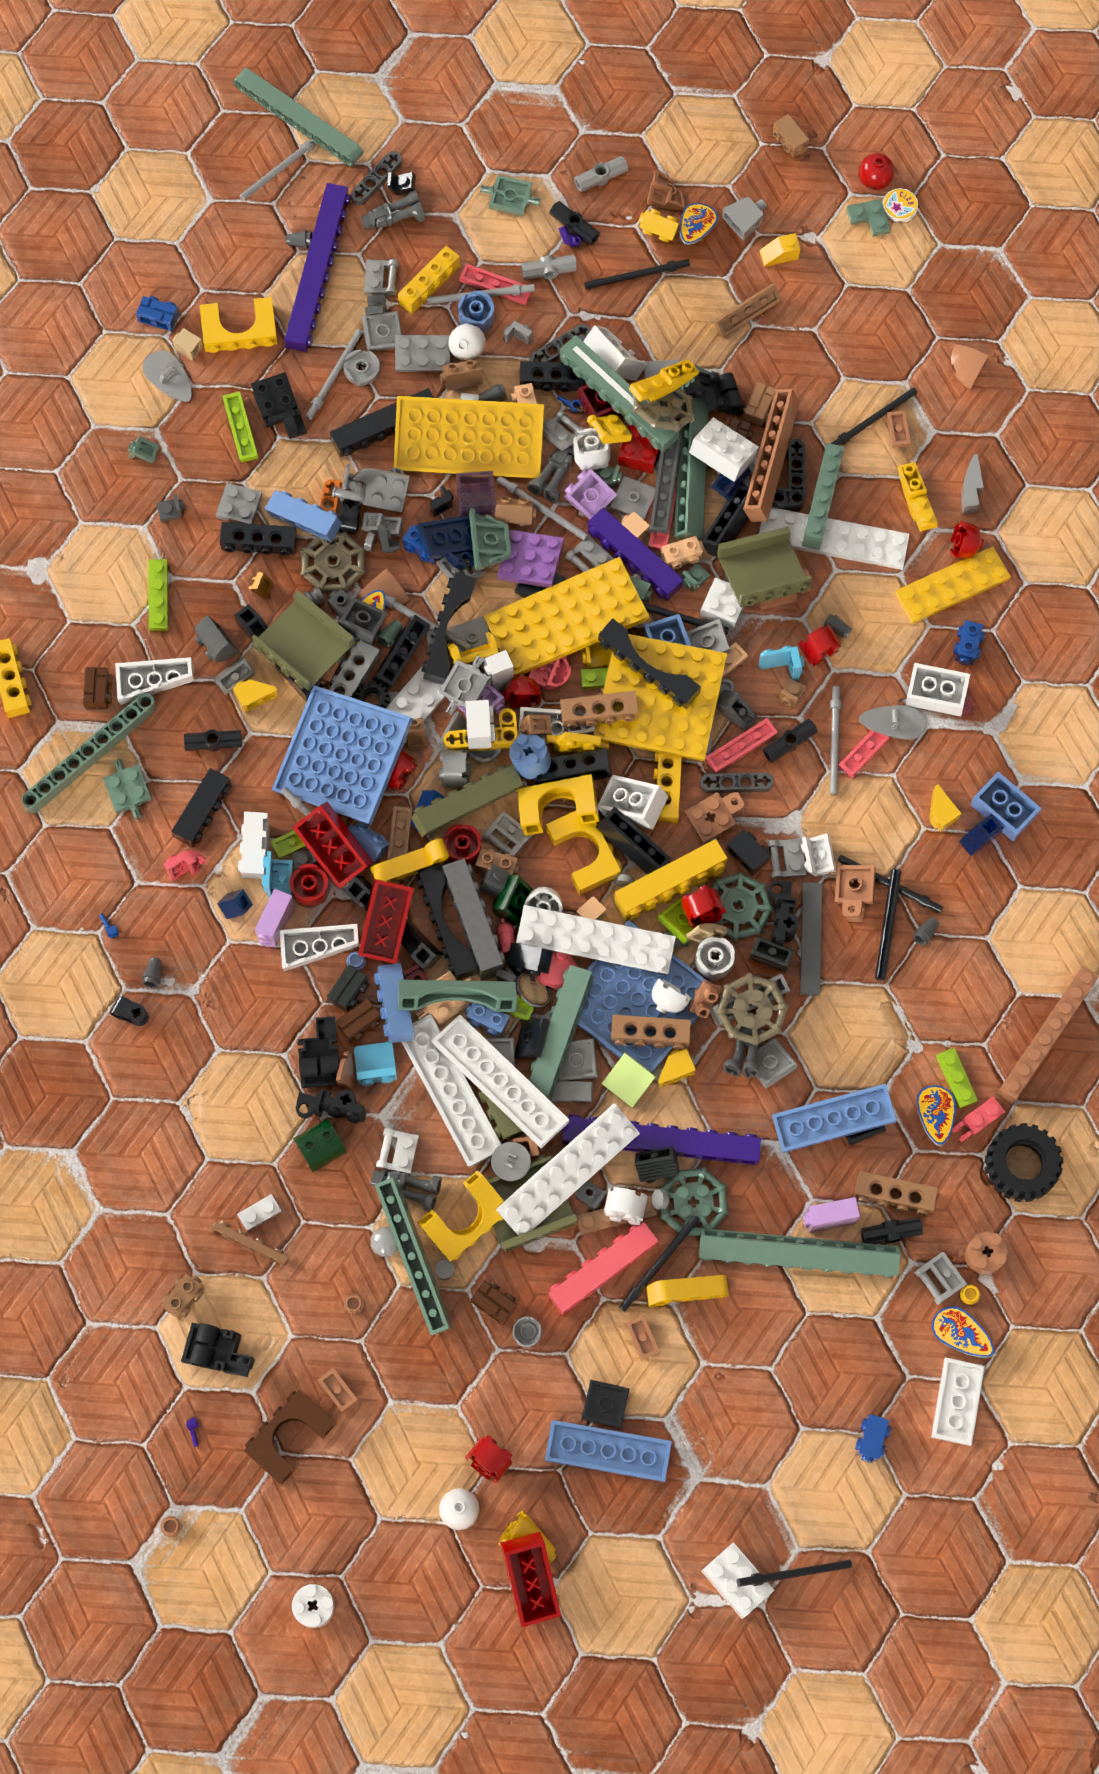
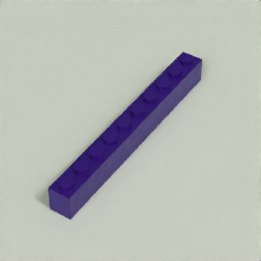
M326 184L284 339L285 347L288 349L307 352L308 346L312 345V331L316 330V316L320 314L322 307L320 301L321 298L324 299L326 293L324 286L325 283L329 282L330 272L328 271L334 264L333 253L334 251L337 252V238L342 234L343 226L341 223L342 220L345 221L347 214L345 208L346 205L350 204L351 195L348 194V187Z
M569 1115L567 1117L569 1123L563 1130L562 1144H569L598 1117L583 1119L579 1115ZM630 1121L640 1134L622 1149L623 1151L647 1152L673 1146L677 1157L758 1165L761 1138H757V1135L754 1134L737 1136L735 1132L719 1134L716 1130L701 1132L697 1128L691 1127L683 1130L673 1125H668L667 1128L659 1127L655 1123H648L646 1126L639 1125V1122Z

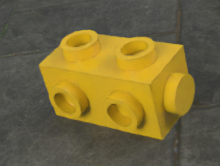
M651 208V211L646 210L645 213H641L638 223H641L639 227L643 229V233L650 236L653 233L657 234L660 240L669 243V240H675L680 227L677 218L670 215L667 218L660 216L661 212Z

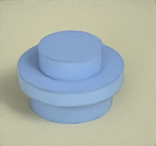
M357 951L352 952L347 957V966L350 965L359 971L364 968L366 958L359 956Z

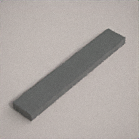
M682 429L679 431V439L666 451L660 453L649 532L668 534Z
M803 882L800 995H820L822 883Z

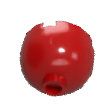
M873 153L865 157L859 167L858 176L860 182L868 188L870 186L874 190L884 189L890 185L894 177V165L891 159L882 153Z
M960 521L961 524L955 526L950 543L954 542V550L950 549V553L955 558L968 559L975 556L979 549H982L984 540L977 526L969 522Z
M526 675L515 676L504 688L505 705L508 703L511 708L520 709V707L529 708L531 703L536 702V705L541 702V691L538 683L532 678L526 677Z

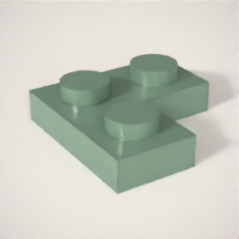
M881 199L846 207L851 225L868 221L872 237L890 233L891 229Z

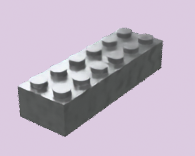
M465 858L443 865L447 889L469 949L475 958L481 981L496 977L498 969L503 970L505 967V958L503 952L498 951L499 942L496 933L492 934L493 926L489 916H485L486 906L483 898L479 899L480 890L477 881H473L472 867L470 863L466 864Z

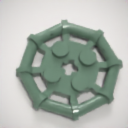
M743 872L713 880L714 883L711 888L716 889L717 892L718 890L723 892L720 898L726 909V914L722 913V919L715 924L721 925L723 921L734 925L733 930L727 928L726 936L732 938L733 941H737L741 938L763 933L762 930L771 913L774 912V907L771 905L766 890L767 885L744 875ZM737 882V886H735V888L727 889L725 886L727 884ZM745 883L755 889L751 891L743 887L742 884ZM759 893L763 905H758V902L756 901V895ZM741 902L743 909L736 910L733 903ZM757 911H761L763 913L757 923L753 918ZM747 923H750L752 928L739 931V926H744Z
M705 1167L701 1169L679 1170V1175L669 1179L661 1188L667 1191L669 1198L673 1199L674 1210L668 1211V1206L665 1209H660L661 1221H665L679 1233L695 1214L700 1218L698 1223H701L702 1227L693 1228L687 1236L700 1235L701 1228L716 1229L730 1213L727 1206L726 1184L721 1183ZM698 1177V1182L686 1183L684 1178ZM704 1179L715 1187L712 1191L702 1184ZM679 1181L681 1187L678 1188L675 1194L670 1192L671 1188ZM714 1195H719L720 1207H714ZM691 1198H695V1200L699 1201V1204H696L695 1208H692V1205L688 1204V1201H691ZM711 1212L716 1213L715 1218L708 1224L705 1219ZM674 1215L680 1216L685 1222L684 1225H680L672 1217Z

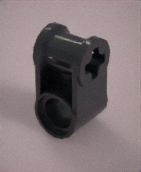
M344 499L339 517L342 525L338 531L357 534L361 512L359 501Z
M121 995L117 996L109 1011L112 1016L136 1026L145 1025L149 1019L142 1005Z

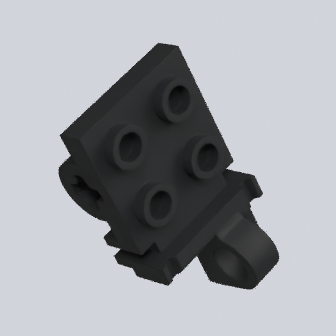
M699 371V374L694 377L695 381L686 388L688 395H692L693 398L704 396L709 412L717 409V411L735 416H741L744 413V405L733 373H724L719 376L714 371L709 374Z
M286 372L251 383L254 397L266 428L284 422L289 439L307 433Z
M774 881L768 889L769 896L775 900L774 909H777L774 919V925H777V927L774 926L771 941L780 945L794 939L799 925L797 916L793 914L797 898L791 897L792 882ZM780 886L783 892L775 894L772 888Z
M335 1016L315 1018L317 1037L298 1039V1046L303 1045V1048L298 1049L302 1088L338 1085L336 1082L339 1069L338 1046H332V1043L338 1042Z
M322 1088L320 1094L317 1093L316 1097L300 1092L298 1094L296 1112L301 1118L306 1119L313 1114L321 1116L322 1111L325 1110L329 1113V1116L340 1118V1116L346 1117L352 1123L364 1122L365 1108L364 1106L357 1105L355 1094L350 1090L340 1091L336 1098L330 1097L331 1091H325ZM302 1104L310 1106L308 1113L304 1114L299 1111Z
M192 1322L181 1362L223 1371L226 1374L248 1377L255 1359L251 1356L237 1353L242 1336L240 1333L232 1330L230 1332L227 1329H220L209 1324Z

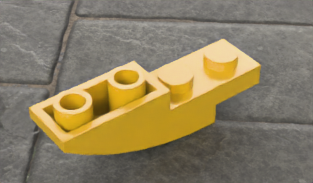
M687 359L662 368L657 375L632 383L629 390L639 402L647 399L652 402L677 390L697 376L699 371Z
M916 462L898 466L904 496L914 522L916 521L919 531L937 528L938 522L926 495L927 489Z

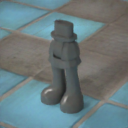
M416 190L411 191L406 197L394 203H385L383 206L380 205L374 210L368 211L367 215L361 216L365 229L371 227L375 229V225L376 227H387L409 217H415L418 222L426 221ZM407 206H411V207H408V208H406V209H404V210H401V211H399V212H396V213H393V214H392L393 211H396V210H398V209H401V208H404V207H407Z
M574 445L569 446L563 451L557 448L549 456L550 458L547 460V464L541 474L527 485V489L532 494L541 495L552 471H555L556 473L546 486L543 495L551 503L558 502L560 498L558 487L562 478L569 472V468L572 466Z
M740 1027L739 1032L752 1036V1030ZM761 1028L757 1029L758 1035L762 1034ZM735 1039L736 1047L733 1059L725 1061L723 1070L737 1077H740L741 1073L747 1078L758 1076L760 1066L756 1063V1056L760 1043L758 1046H754L753 1044ZM745 1047H749L747 1059L742 1068Z
M374 1171L371 1185L375 1186V1184L392 1177L398 1178L406 1199L423 1205V1209L427 1212L434 1209L437 1201L435 1195H439L442 1177L433 1176L428 1181L414 1178L406 1173H400V1171ZM406 1185L427 1191L431 1194H421L418 1192L406 1189Z

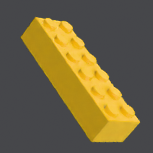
M715 839L615 891L614 904L625 922L628 920L631 922L635 921L641 916L640 914L655 910L657 905L671 902L674 896L688 893L691 887L705 884L708 878L712 876L716 878L722 875L726 867L727 857Z

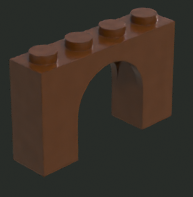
M300 1389L297 1393L293 1391L286 1399L288 1401L283 1408L281 1406L278 1407L273 1413L274 1418L269 1423L266 1421L259 1428L260 1433L256 1438L251 1437L245 1444V1453L280 1485L289 1478L295 1469L275 1450L274 1437L279 1427L289 1421H300L324 1439L336 1425V1422Z

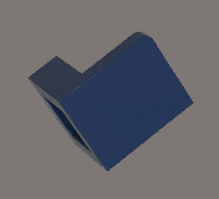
M244 889L227 893L217 903L226 919L244 915L253 905Z

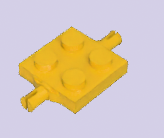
M564 732L562 735L554 736L547 734L545 737V742L554 743V750L562 754L593 751L597 748L609 749V743L601 742V736Z

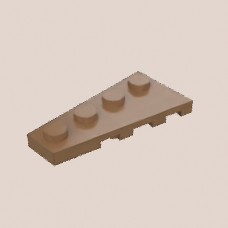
M222 1220L219 1223L214 1222L211 1224L208 1230L212 1234L215 1231L221 1233L223 1239L229 1242L238 1241L242 1248L250 1251L256 1250L258 1255L280 1265H283L287 1259V1256L283 1255V1250L277 1247L271 1249L265 1246V1241L258 1238L253 1240L248 1237L249 1234L240 1229L235 1231L230 1228V1224Z

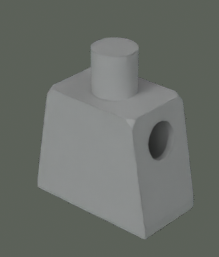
M746 197L723 208L722 218L741 240L745 241L762 224L764 217L762 211L767 208V205L762 199L754 203L749 197Z

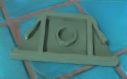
M470 508L469 518L475 570L510 559L511 547L508 524L495 520L489 515L484 517L476 513V509Z

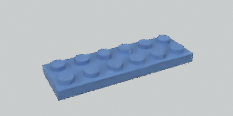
M886 1083L772 1114L782 1153L897 1122Z
M552 1420L545 1461L665 1482L672 1441Z

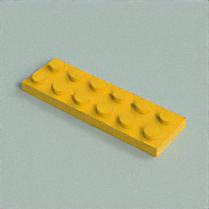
M993 546L977 553L971 558L959 561L896 590L895 595L910 622L914 624L1010 580L1011 576Z

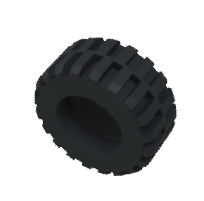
M1021 1123L1019 1126L1014 1124L1009 1126L1008 1129L1000 1131L989 1145L984 1160L986 1163L985 1173L989 1174L988 1181L990 1184L994 1183L996 1186L995 1190L998 1193L1000 1191L1003 1192L1005 1198L1010 1199L1012 1197L1017 1202L1022 1200L1030 1202L1035 1198L1043 1197L1057 1183L1063 1170L1061 1168L1063 1157H1060L1062 1150L1060 1146H1056L1055 1142L1057 1140L1054 1136L1050 1138L1047 1135V1130L1043 1129L1041 1131L1037 1125L1033 1124L1030 1127L1027 1123ZM1015 1146H1025L1036 1152L1042 1166L1039 1175L1033 1179L1025 1180L1012 1174L1006 1164L1008 1151Z

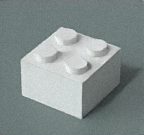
M715 578L701 608L700 618L709 622L720 619L723 626L734 631L745 606H739L730 583Z
M489 700L466 701L468 748H491V742L495 741L494 724H490L494 723L493 706H489Z

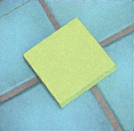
M624 1053L602 1084L633 1108L657 1076L629 1054Z

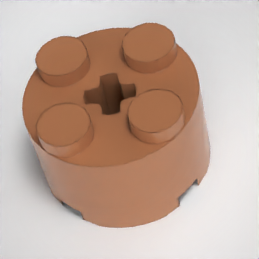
M979 1233L968 1243L964 1254L967 1266L977 1274H994L1007 1260V1245L997 1233ZM984 1250H986V1252H989V1253H990V1255H989L988 1257H987L986 1254H984V1255L982 1254V1252H983Z

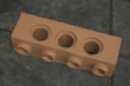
M636 691L560 700L563 727L570 729L585 724L586 726H595L597 723L602 722L613 724L619 720L631 722L638 718ZM619 705L623 707V710L617 712L613 708ZM603 708L605 711L601 714H597L595 712V709ZM578 710L586 712L583 716L576 715Z
M612 1015L611 1042H615V1045L620 1046L632 1043L637 1047L654 1045L655 1048H665V1046H673L674 1049L683 1050L685 1047H689L691 1020ZM633 1028L636 1030V1034L628 1035L626 1029ZM652 1029L656 1034L650 1037L646 1035L645 1031ZM669 1030L673 1031L675 1033V1036L673 1038L666 1037L665 1032Z
M860 1171L857 1176L854 1197L861 1203H869L871 1201L876 1202L880 1207L888 1208L890 1205L897 1207L899 1211L908 1212V1210H913L918 1215L928 1216V1214H932L934 1211L938 1188ZM877 1186L880 1189L881 1194H873L871 1192V1187ZM893 1190L898 1191L900 1198H892L890 1192ZM910 1195H917L920 1200L919 1203H913L910 1200Z

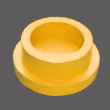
M966 1285L960 1291V1298L965 1304L973 1305L978 1302L980 1291L974 1285Z

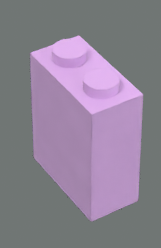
M274 888L255 928L259 943L263 946L270 947L271 945L276 948L280 939V930L285 929L295 908L292 895Z
M856 1197L809 1206L805 1216H803L804 1227L809 1229V1233L856 1224L860 1217Z

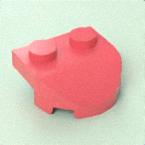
M565 656L530 671L528 677L535 680L542 689L555 690L564 685L569 679L571 666H569Z
M187 850L178 855L170 856L166 863H164L169 878L173 881L187 871L193 877L200 871V864L205 865L207 861L199 852Z
M553 951L549 973H540V976L536 975V977L543 986L547 985L554 988L553 990H558L563 986L565 970H568L570 965L578 966L570 954Z

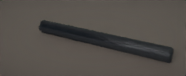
M892 869L890 874L875 979L884 981L886 978L902 872L900 869Z

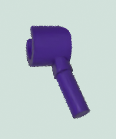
M193 1417L186 1422V1426L190 1431L194 1447H197L199 1444L194 1429L199 1427L196 1418Z

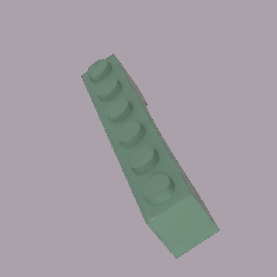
M826 443L802 542L804 547L820 550L844 446Z
M398 980V1010H419L433 1003L459 1000L477 1003L495 1012H515L517 1002L516 982Z

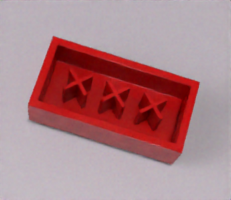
M328 801L321 804L292 827L338 888L347 884L374 863Z
M380 879L374 880L357 952L359 956L396 964L414 890L413 887Z
M536 1532L500 1542L515 1610L521 1627L561 1617L547 1550L541 1533Z

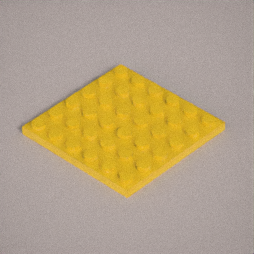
M628 634L633 648L647 664L665 673L687 675L701 686V692L687 709L683 706L679 707L672 701L673 698L668 694L666 696L663 695L655 684L646 682L642 674L633 672L628 667V663L624 660L619 661L612 652L603 694L636 691L638 718L631 722L619 720L613 724L597 723L594 736H601V741L705 762L727 653ZM617 705L613 709L619 712L623 710V707ZM599 708L598 714L603 713L605 710L603 708Z

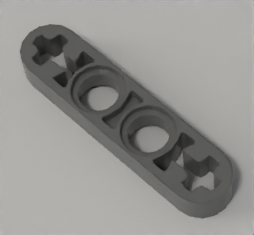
M389 152L352 190L351 199L355 205L365 204L387 181L388 173L390 171L395 173L401 167L402 157L399 152ZM380 169H385L387 174L382 176L377 172ZM373 181L376 185L374 187H367L366 183Z
M586 324L577 325L533 352L530 356V361L535 362V358L541 359V362H554L560 358V348L564 346L563 341L565 339H572L575 335L584 341L591 331L590 327ZM580 331L586 332V335L580 334ZM555 348L558 350V353L551 355L548 353V350Z
M769 773L705 774L700 779V789L705 793L766 792L773 787L774 779ZM748 778L752 784L749 787H744L741 784V780ZM754 778H757V781H756V782H761V783H757V787L754 786V784H755V779H754ZM764 778L769 782L767 786H764L762 783ZM717 779H719V784H718L719 787H716V785H717V783H716ZM730 779L733 784L731 787H724L722 781ZM706 780H710V783L716 784H711L710 787H707V785L703 783H706Z

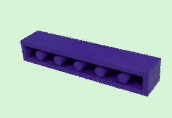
M602 508L588 521V533L593 538L599 539L602 546L606 550L610 549L616 558L620 557L621 561L627 565L633 574H637L641 577V580L650 583L659 598H664L668 601L682 588L683 579L605 508Z

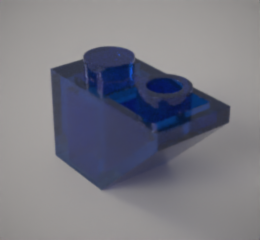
M746 469L735 482L720 473L711 485V488L728 501L737 485L743 483L750 471Z
M991 813L974 826L959 843L972 856L1000 836L1004 827Z

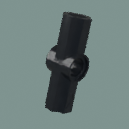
M560 201L556 202L549 211L552 217L564 226H567L570 234L579 236L588 245H593L600 236V232L583 220L580 213L573 212Z
M808 718L792 730H787L783 736L763 748L762 751L766 759L773 763L788 752L795 751L797 746L818 733L816 725ZM791 738L795 742L790 744L786 742V739Z
M211 729L203 733L184 734L185 751L210 750L215 752L224 748L242 747L241 730L217 731ZM211 738L218 739L215 743L208 742Z
M920 1217L902 1221L889 1220L880 1225L861 1228L863 1243L870 1244L881 1242L894 1243L903 1240V1238L923 1235Z

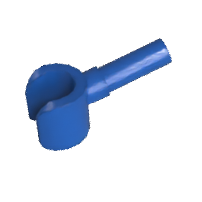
M560 395L557 397L558 400L569 406L572 413L577 412L573 405L581 407L579 400L570 401Z
M101 914L99 917L105 925L108 937L119 936L116 925L110 926L104 914Z

